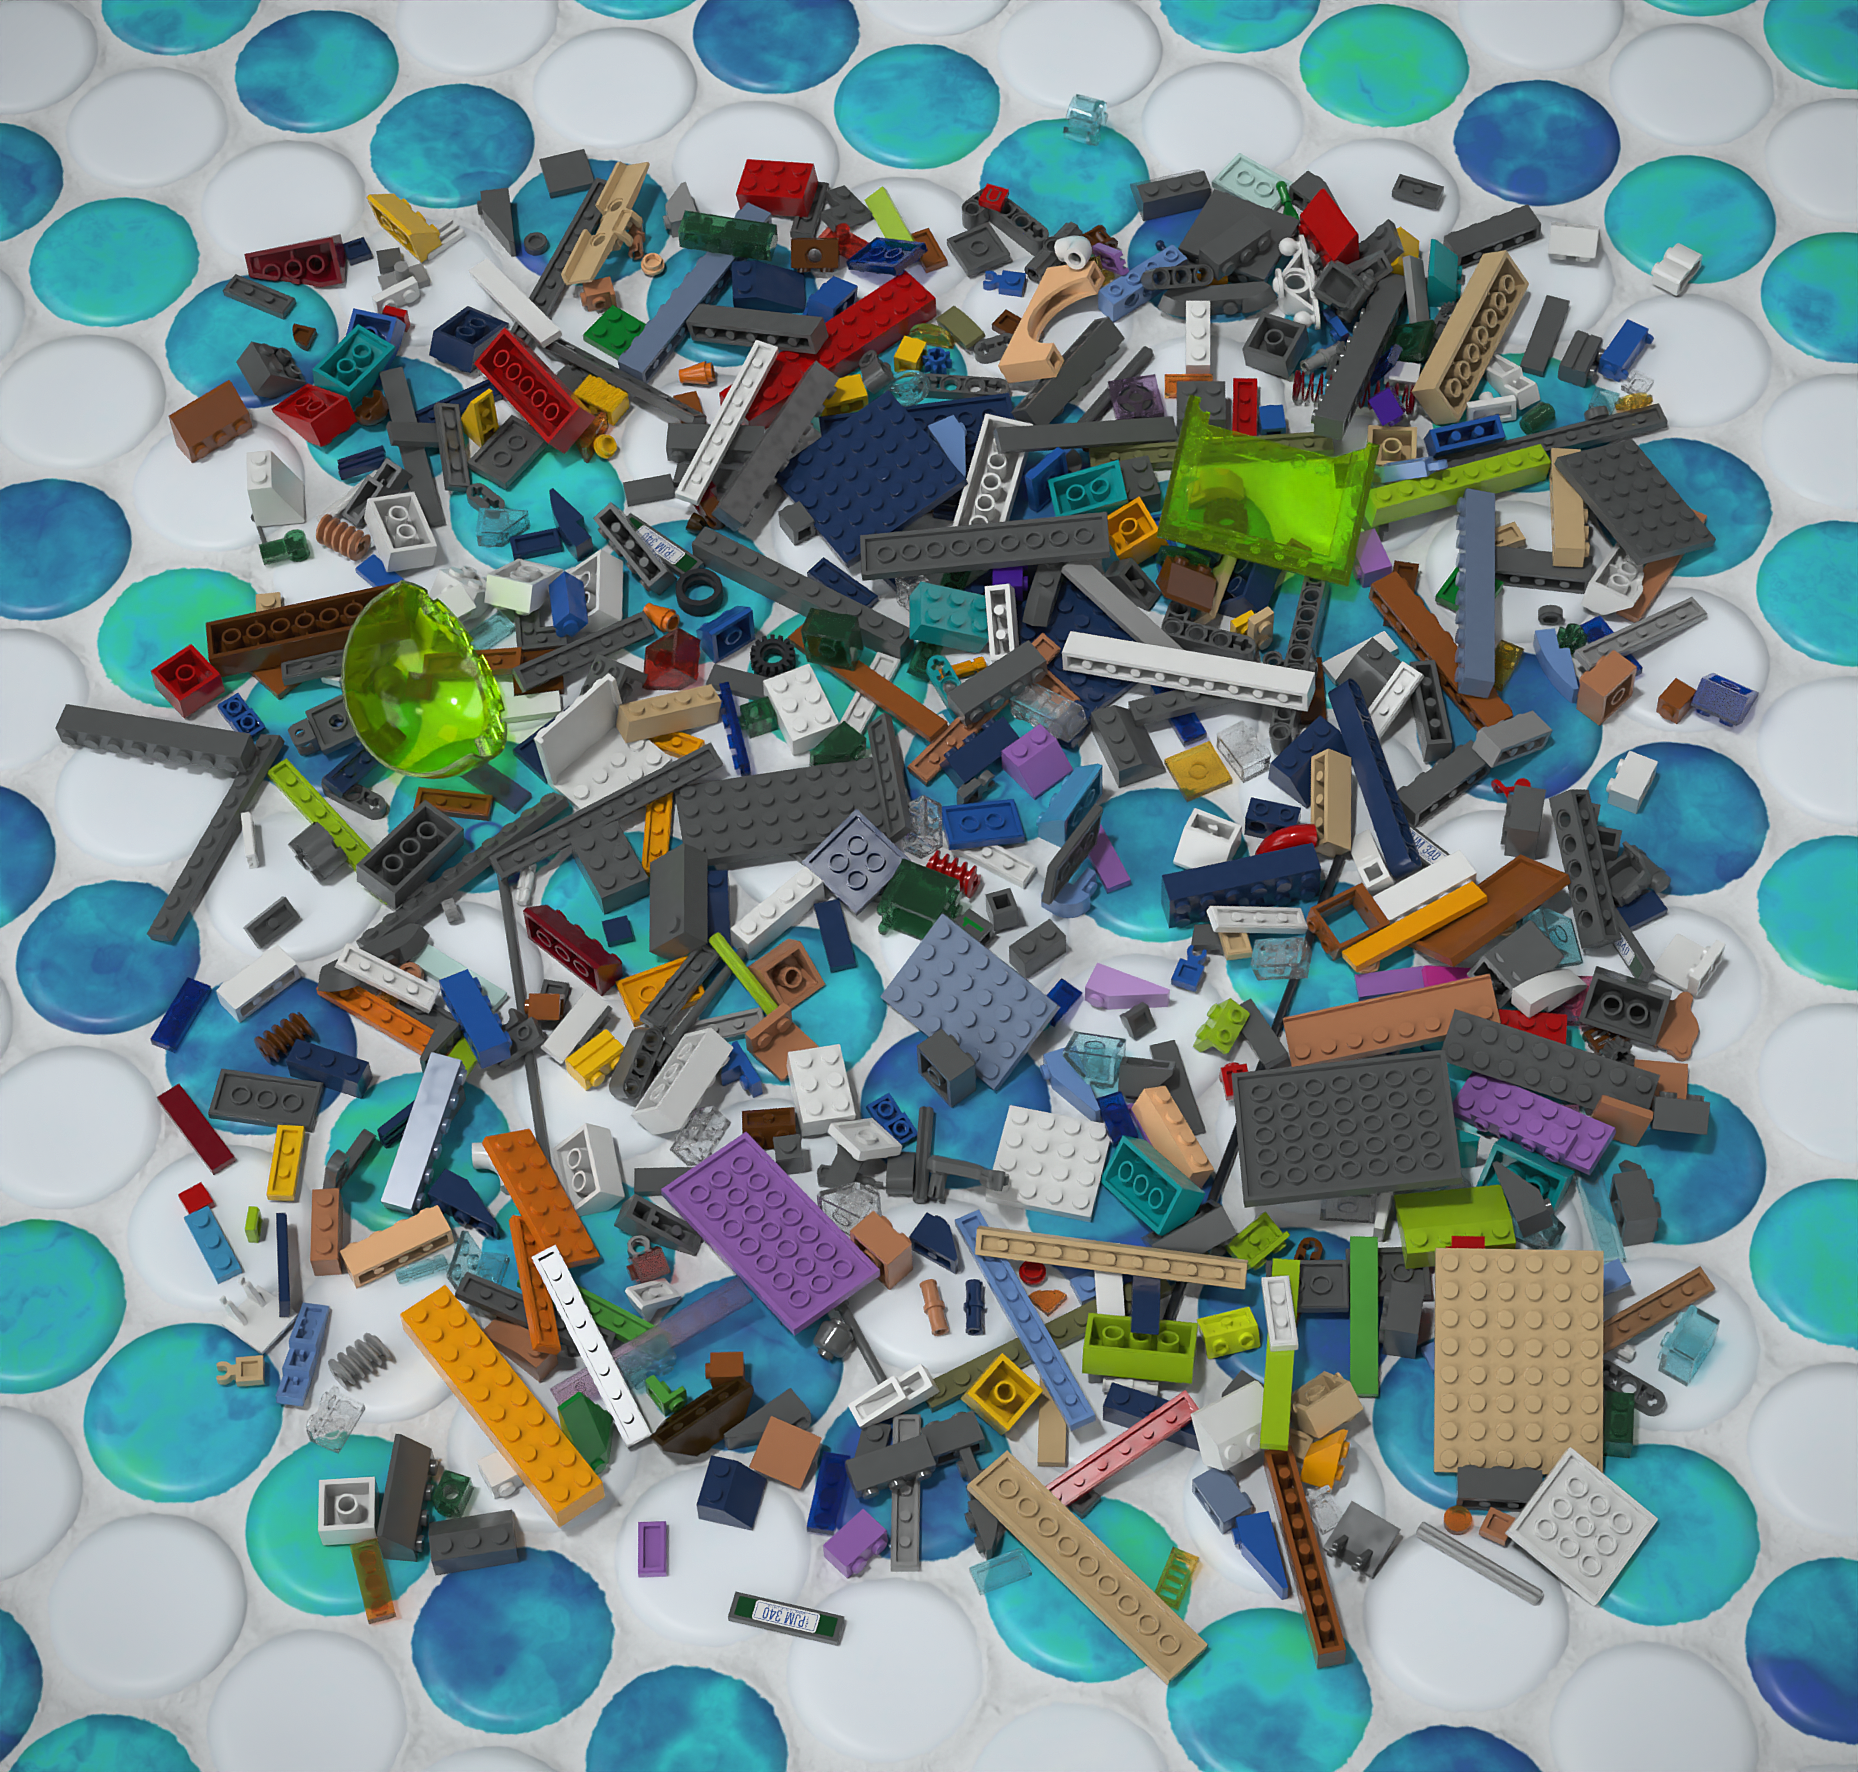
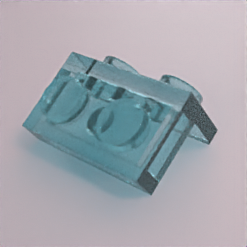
M660 1334L616 1359V1363L623 1373V1378L629 1390L632 1388L639 1390L645 1387V1380L653 1374L662 1377L670 1373L674 1369L673 1366L676 1364L677 1356L665 1335Z

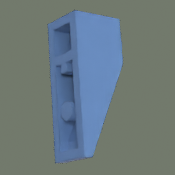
M952 415L928 425V436L966 478L965 436H967V431L962 422L959 423L955 416Z
M1071 1045L1043 1054V1065H1040L1044 1080H1049L1052 1089L1090 1121L1100 1123V1108L1074 1046Z

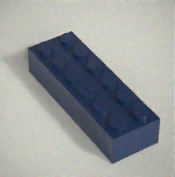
M1313 843L1162 875L1161 904L1168 927L1182 928L1192 923L1209 922L1207 910L1210 906L1271 907L1275 905L1284 906L1298 900H1311L1319 896L1321 866Z

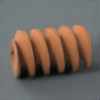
M331 514L324 515L316 529V540L319 544L325 545L327 548L333 549L335 552L341 553L353 561L361 559L370 547L371 537L369 534L364 536L362 530L356 531L354 526L341 522L339 518L333 519Z

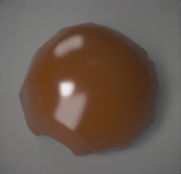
M374 390L372 398L363 397L362 405L358 406L354 411L357 423L362 426H374L386 418L389 407L382 391Z

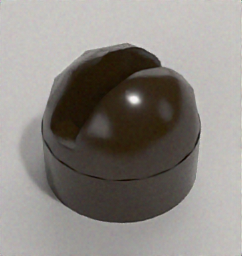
M694 512L687 523L686 530L694 534H700L706 526L705 519Z

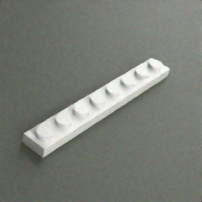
M759 340L755 341L675 492L677 499L696 506L699 505L779 353L778 347Z

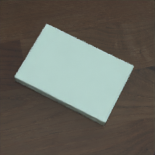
M1238 153L1212 181V187L1276 211L1282 202L1278 190H1276V183L1284 181L1289 193V186L1293 182Z

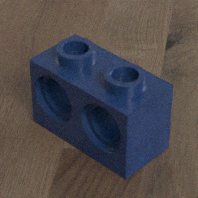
M1251 797L1245 817L1244 835L1265 839L1277 830L1292 825H1300L1301 808Z

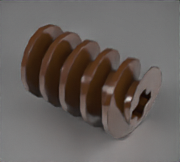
M297 1012V1014L290 1013L288 1016L289 1021L282 1019L280 1026L274 1024L271 1027L272 1032L265 1030L263 1038L260 1036L255 1037V1045L268 1063H271L270 1058L279 1062V1052L288 1056L287 1047L290 1046L292 1048L296 1039L306 1041L305 1034L312 1039L315 1037L310 1024L300 1012Z

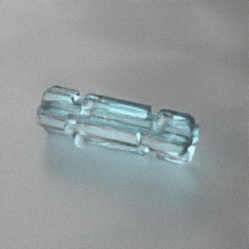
M440 1254L434 1256L433 1260L428 1258L410 1264L409 1268H405V1266L397 1268L395 1275L398 1283L403 1284L409 1282L410 1278L416 1280L434 1274L435 1270H438V1272L446 1270L448 1263L445 1255Z

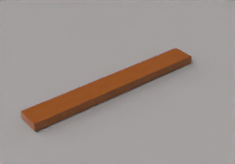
M804 622L787 637L790 640V644H793L799 651L929 742L935 740L948 728L946 720Z

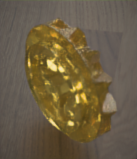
M1640 392L1618 398V401L1614 402L1616 410L1619 411L1645 407L1653 402V395H1647V392Z

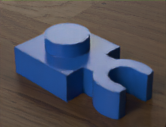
M1003 270L1002 275H997L994 271H986L985 279L992 281H983V289L987 291L998 289L1001 295L1022 297L1026 273Z
M1330 307L1324 309L1321 312L1324 315V321L1332 329L1329 331L1332 340L1335 343L1344 341L1346 346L1350 336L1348 330Z
M1190 945L1187 949V960L1179 959L1171 978V984L1196 992L1205 971V966L1202 964L1206 961L1207 950L1203 949L1201 955L1195 956L1193 955L1194 946Z

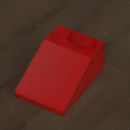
M308 383L272 408V412L307 442L320 447L330 444L334 437L348 431L351 425L357 422L346 396Z

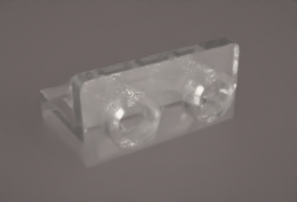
M333 1385L329 1392L326 1391L323 1394L319 1409L309 1417L306 1423L309 1440L339 1454L365 1411V1404L341 1394L339 1387Z

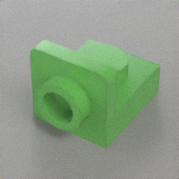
M654 1374L645 1380L646 1393L664 1416L671 1412H678L688 1401L687 1392L683 1386L671 1393L668 1385L664 1381L659 1382Z

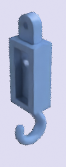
M1433 456L1388 462L1382 466H1377L1370 462H1361L1353 470V480L1358 487H1374L1373 482L1365 483L1361 480L1360 473L1364 469L1379 476L1381 483L1427 477L1436 472V470L1447 468L1448 462L1447 459L1434 461Z

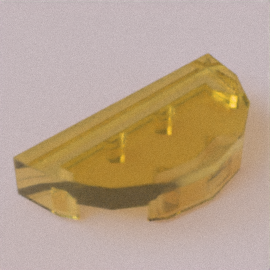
M922 323L915 325L910 329L908 337L925 341L927 345L953 349L955 345L953 336L946 329L934 324Z

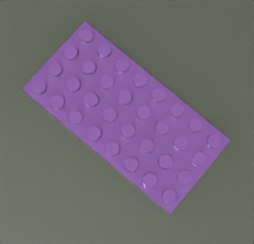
M747 1132L661 1189V1194L794 1336L880 1276V1269Z

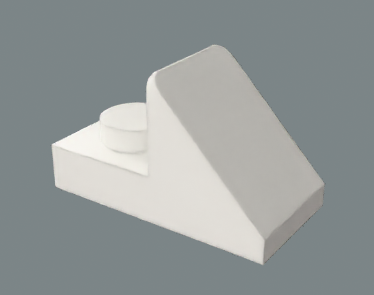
M665 1278L627 1287L625 1290L632 1307L649 1323L657 1309L676 1304L680 1298L678 1292Z

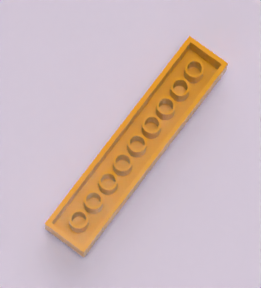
M446 1285L400 1314L403 1330L559 1528L605 1497L603 1482Z

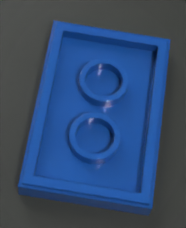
M1014 799L939 807V816L949 850L1024 842L1025 835Z

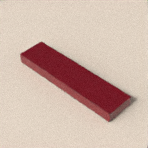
M180 1084L175 1085L157 1097L159 1104L213 1175L236 1161L234 1155Z

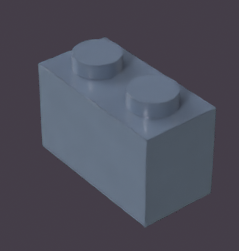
M1211 1468L1192 1479V1492L1223 1535L1230 1531L1231 1528H1235L1236 1517L1251 1514L1253 1504L1246 1492L1241 1493L1238 1489L1236 1478L1230 1470L1223 1471Z

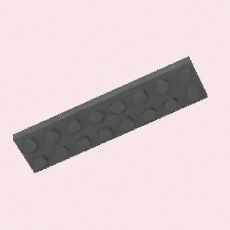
M1457 1009L1454 1010L1442 1050L1446 1052L1447 1063L1592 1110L1595 1109L1602 1095L1649 1110L1660 1078L1659 1074Z

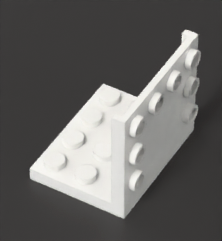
M609 673L602 679H598L591 689L584 695L577 697L567 710L560 712L551 724L542 728L534 737L548 785L558 794L564 796L578 811L672 763V759L648 738L625 743L616 727L618 708L622 701L616 679Z

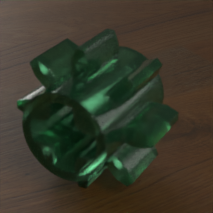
M1575 623L1568 624L1566 629L1560 626L1556 635L1559 649L1570 648L1571 655L1574 654L1575 650L1586 645L1588 637L1587 634H1584V629Z

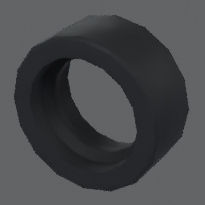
M704 568L691 569L682 574L677 580L676 597L679 607L685 613L692 616H706L712 614L721 606L724 596L723 586L720 577L715 572ZM698 584L708 585L714 589L712 596L704 600H692L686 597L685 592L688 588Z

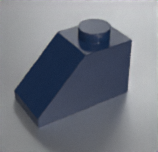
M926 1212L909 1236L912 1243V1251L956 1274L958 1272V1257L950 1225L941 1216H933Z

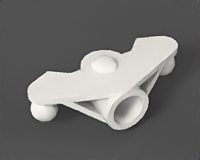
M1298 235V241L1288 237L1280 241L1279 251L1285 256L1294 254L1295 256L1283 272H1281L1280 268L1275 269L1273 289L1278 294V307L1284 314L1294 316L1293 321L1305 324L1307 329L1313 324L1315 330H1319L1320 314L1318 299L1311 290L1317 280V276L1314 274L1313 266L1309 263L1304 235Z

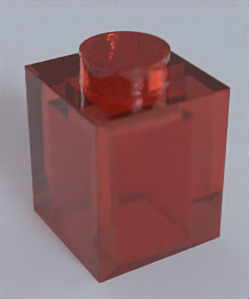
M659 1246L627 1258L630 1264L626 1266L629 1277L632 1281L636 1280L638 1284L652 1281L671 1272L662 1248Z

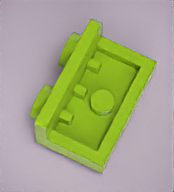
M1231 998L1220 1004L1215 1003L1207 1013L1208 1020L1197 1030L1195 1034L1197 1039L1193 1047L1200 1053L1212 1046L1224 1055L1229 1053L1250 1013Z
M1265 1211L1234 1236L1232 1241L1225 1245L1224 1248L1232 1258L1248 1260V1269L1253 1268L1255 1271L1266 1263L1267 1259L1265 1257L1271 1251L1276 1254L1287 1245L1284 1240L1290 1234L1288 1231L1282 1233Z

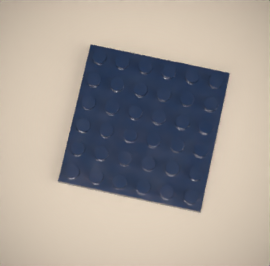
M889 390L789 459L785 469L782 472L778 471L774 476L777 478L776 483L793 503L801 502L814 519L816 531L848 569L861 560L860 535L901 532L968 485L962 473Z

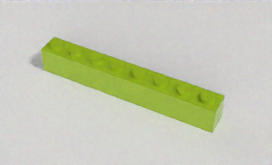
M1541 444L1437 471L1427 477L1407 479L1366 490L1361 510L1371 527L1456 505L1458 498L1463 497L1466 488L1497 494L1545 481L1552 462Z

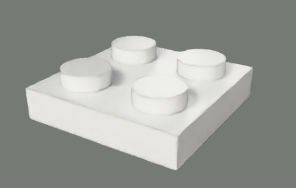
M873 1118L830 1123L828 1133L858 1161L887 1158L888 1156H896L901 1153L902 1145Z

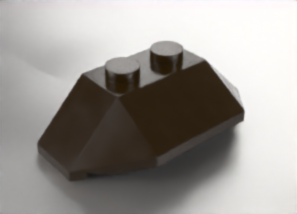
M738 1376L731 1382H725L709 1389L681 1410L666 1418L658 1426L656 1432L650 1435L651 1441L666 1452L696 1457L706 1453L713 1445L724 1439L726 1432L745 1419L754 1392L753 1386L741 1376Z

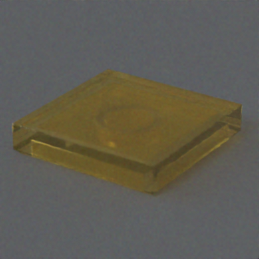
M1210 741L1164 759V765L1186 802L1232 784L1231 775Z

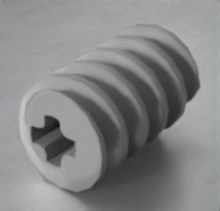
M365 1333L363 1335L364 1342L357 1339L354 1342L355 1348L348 1346L346 1347V1354L343 1352L337 1354L338 1361L332 1358L328 1361L332 1375L344 1389L347 1390L345 1381L353 1385L356 1384L353 1375L356 1374L361 1378L365 1377L362 1370L364 1367L372 1372V1361L381 1365L380 1355L388 1359L391 1358L389 1351L377 1336Z

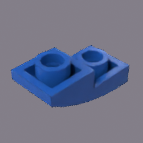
M239 693L217 705L218 711L234 731L249 733L253 737L266 729L252 708L247 706Z
M890 1093L885 1094L866 1106L870 1116L901 1145L917 1136V1130L905 1112H901Z

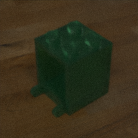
M903 858L877 906V914L882 916V921L878 926L879 934L886 935L890 929L922 941L942 913L954 921L962 913L963 909L960 903L962 897L960 881Z

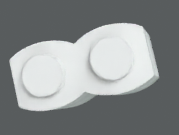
M1677 243L1673 248L1669 247L1665 252L1663 260L1657 262L1651 271V275H1653L1652 284L1677 296L1700 269L1703 255L1680 243Z

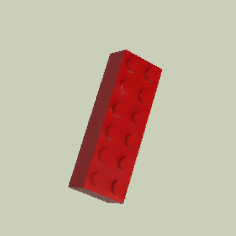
M505 327L474 363L549 445L564 454L596 418L523 339Z

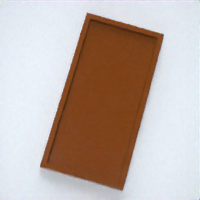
M1520 854L1477 885L1487 895V903L1407 946L1455 967L1571 883L1569 875Z

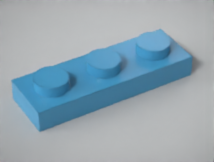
M208 1206L184 1217L185 1223L217 1284L242 1273L238 1261Z

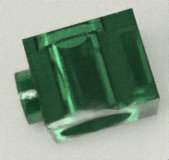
M768 696L740 705L741 716L737 717L738 723L742 731H747L750 739L778 730L777 714Z
M448 1470L444 1471L432 1498L435 1510L439 1514L449 1518L452 1516L462 1517L474 1490L471 1477ZM450 1494H458L454 1499L446 1498Z

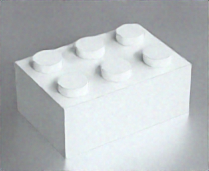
M408 492L368 498L364 519L386 572L434 565L437 544L415 493Z
M810 664L763 681L764 696L793 756L840 739L839 722Z
M840 1044L788 1052L786 1067L801 1136L828 1133L830 1123L855 1120L856 1114Z

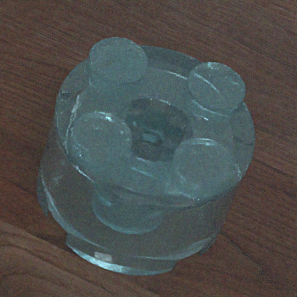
M1076 94V97L1073 96L1065 118L1068 120L1069 127L1064 126V139L1090 146H1098L1101 138L1100 128L1106 125L1108 113L1105 112L1107 102L1081 94Z

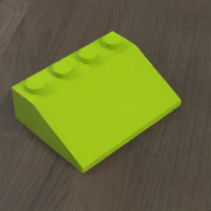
M1501 1184L1398 1194L1393 1197L1405 1269L1435 1266V1248L1450 1246L1451 1236H1485V1249H1515L1516 1247L1512 1218Z

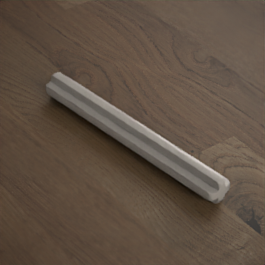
M1422 1522L1419 1525L1416 1535L1420 1539L1533 1605H1536L1541 1599L1543 1591L1430 1524Z

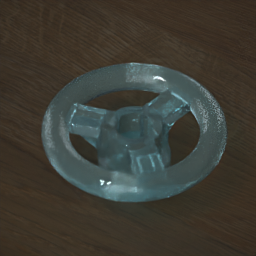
M904 370L893 375L894 380L884 387L883 393L888 390L898 393L900 399L897 400L903 407H909L921 402L928 395L931 384L929 378L923 372ZM913 377L909 382L894 384L902 378ZM922 381L923 389L918 393L917 386Z

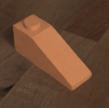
M497 1316L483 1330L484 1334L500 1352L539 1383L558 1365L557 1355L532 1350L529 1330L518 1324Z

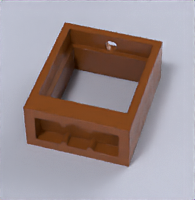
M1363 883L1311 907L1306 918L1309 930L1317 935L1323 950L1330 954L1334 961L1342 957L1343 950L1390 925V921ZM1352 904L1369 930L1340 944L1323 918Z

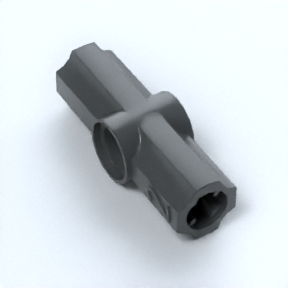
M1073 222L1065 223L1054 236L1044 240L1043 248L1024 268L1029 279L1034 282L1041 281L1047 268L1063 264L1056 256L1055 242L1064 237L1082 235L1083 233L1077 224Z

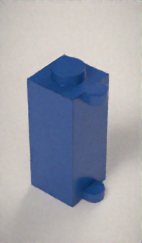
M1627 319L1600 357L1598 373L1617 382H1620L1621 379H1627L1630 366L1646 343L1651 344L1654 340V337L1648 333L1649 328Z
M564 571L548 585L552 620L558 637H564L566 634L573 637L588 624L583 581Z

